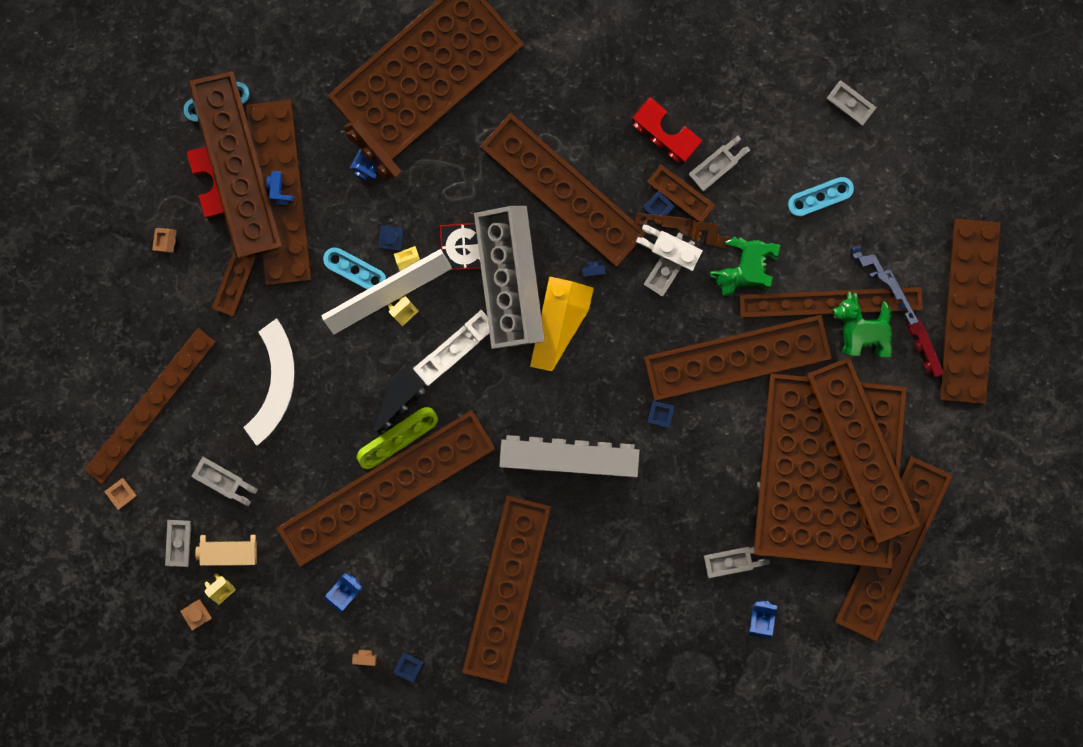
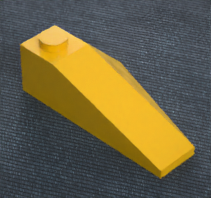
M549 277L541 314L544 342L535 343L530 367L553 371L589 311L593 287Z

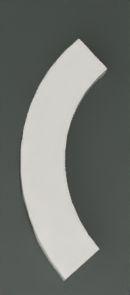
M275 319L259 331L270 357L271 383L263 406L257 415L243 427L257 446L275 430L288 408L294 387L295 368L289 339L278 319Z

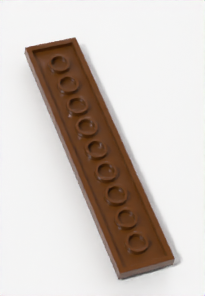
M471 410L277 527V530L301 567L495 450V447Z

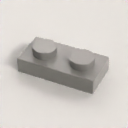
M841 80L826 98L827 101L860 126L864 125L877 108Z
M167 520L165 566L189 567L191 521Z

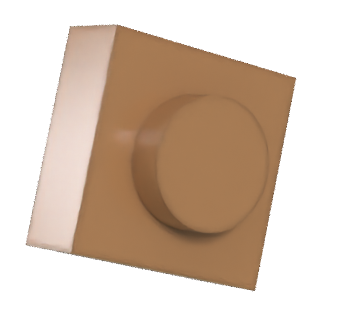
M155 228L152 250L173 253L176 243V230Z
M124 478L105 491L118 510L137 497Z
M201 599L180 611L191 630L212 619Z
M358 650V653L353 654L352 664L375 666L377 655H372L371 650Z

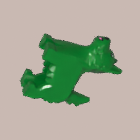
M735 236L733 239L725 241L726 245L740 249L742 256L738 268L710 272L711 275L709 277L716 279L717 285L722 289V295L724 297L732 296L737 288H763L766 291H770L773 277L765 274V260L770 256L773 260L777 261L780 245L766 244L759 240L747 242L743 238L737 239Z
M848 292L847 299L843 300L839 307L832 310L835 319L843 321L844 347L842 353L860 356L862 346L872 347L873 344L875 345V349L872 351L873 355L891 357L892 347L890 342L892 340V329L889 325L891 318L889 314L892 309L888 307L886 302H882L878 320H865L862 318L856 293H853L852 296L851 292Z

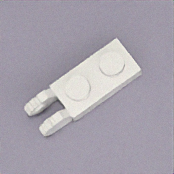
M644 224L642 229L646 233L658 237L654 245L648 240L638 237L637 243L651 249V252L693 271L703 250L664 231L660 232Z

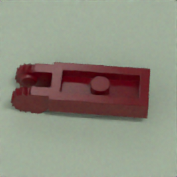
M917 318L918 323L910 325L907 322L908 332L916 337L917 341H914V345L918 354L922 353L926 362H923V367L927 375L931 374L932 378H935L944 373L924 325Z

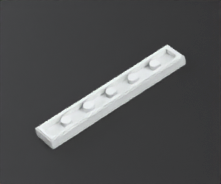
M440 249L323 314L322 318L334 335L451 270L452 267Z

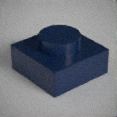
M658 191L643 206V209L648 214L666 216L675 206Z
M381 225L378 248L401 251L404 228Z
M600 262L586 263V267L582 268L583 278L606 275L605 265H600Z
M652 401L647 423L670 428L675 406Z
M403 652L393 673L413 683L424 662Z

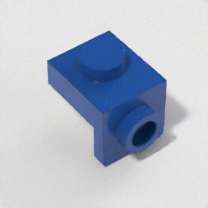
M359 149L349 169L354 171V175L363 181L375 179L377 176L375 174L376 167L371 161L364 158L361 153L362 150Z
M272 171L271 176L267 177L266 189L270 190L269 198L275 201V205L288 206V202H294V197L281 195L283 173Z
M344 573L323 599L341 613L362 587L356 578Z
M768 601L755 602L752 609L749 635L767 639L772 638L777 605H772Z

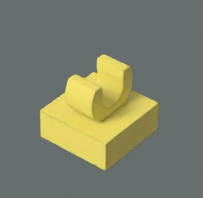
M415 246L394 254L400 271L420 261Z
M406 296L404 298L400 297V301L395 306L391 303L388 304L390 309L388 312L401 326H404L419 312Z
M214 574L217 580L212 585L207 581L205 582L207 588L205 593L220 605L236 589L224 577Z

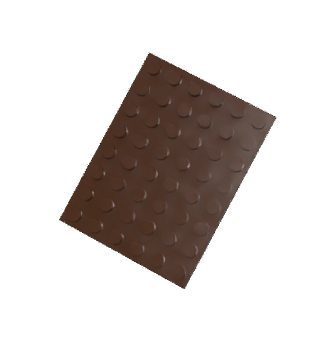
M770 373L753 555L891 569L894 538L879 544L876 543L808 378ZM861 383L899 474L907 387Z

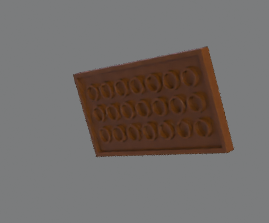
M437 0L335 88L328 97L350 122L358 119L393 160L517 53L524 44L486 0Z

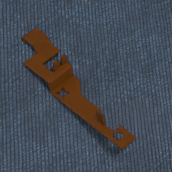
M636 213L634 224L646 225L647 220H654L655 223L661 224L662 221L661 227L678 228L684 236L691 237L692 240H697V242H700L699 236H701V232L699 230H708L705 244L728 248L725 241H728L730 237L716 234L718 224L697 222L691 218ZM643 216L646 217L645 221H641ZM686 221H688V222L691 221V222L689 223L690 226L685 225V224H686Z

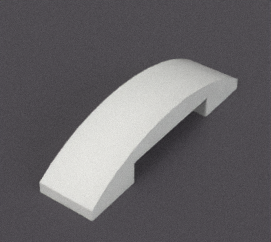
M482 310L479 311L462 328L413 368L427 386L445 373L490 333L487 315Z

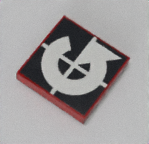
M475 223L440 225L441 250L452 267L451 270L481 269Z

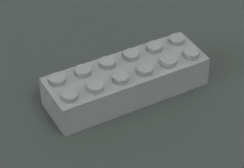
M508 206L474 213L492 349L544 342L527 206Z
M507 435L506 440L501 439L499 467L638 477L639 449H635L634 444H620V448H612V443L598 442L597 446H589V441L575 440V445L566 444L565 439H552V443H544L543 438L529 437V441H520V436Z

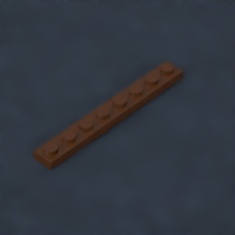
M922 287L901 288L913 311L923 310ZM890 288L739 295L740 318L833 314L832 310L839 307L841 302L847 299L848 292H851L852 296L853 293L857 294L861 313L881 312L882 302L887 303L888 307L892 309L891 312L907 310L906 308L899 310L901 307H898V305L902 303V300H896Z
M197 328L84 471L103 484L216 344V341L200 328Z

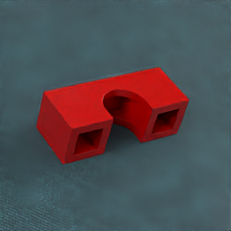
M649 97L632 118L634 122L633 127L641 134L645 132L652 137L650 141L661 149L663 146L669 151L668 156L676 163L681 161L684 164L703 140L686 126L676 135L664 133L660 123L667 114V111Z
M206 147L187 151L192 173L195 176L209 174L214 181L211 191L199 195L204 217L210 219L224 215Z

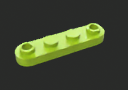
M430 407L421 408L360 449L357 453V460L361 467L364 469L376 467L434 428L438 422V417L434 410Z

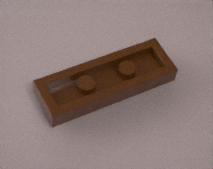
M358 119L349 122L343 128L347 132L348 139L358 145L362 150L361 153L364 158L374 164L377 173L381 177L388 180L395 178L401 172Z
M662 164L647 182L698 222H703L715 206Z
M233 251L212 309L233 317L235 316L257 254L236 259L235 252Z

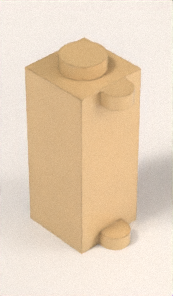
M201 535L200 547H196V560H200V565H256V535H251V541L206 542V535Z

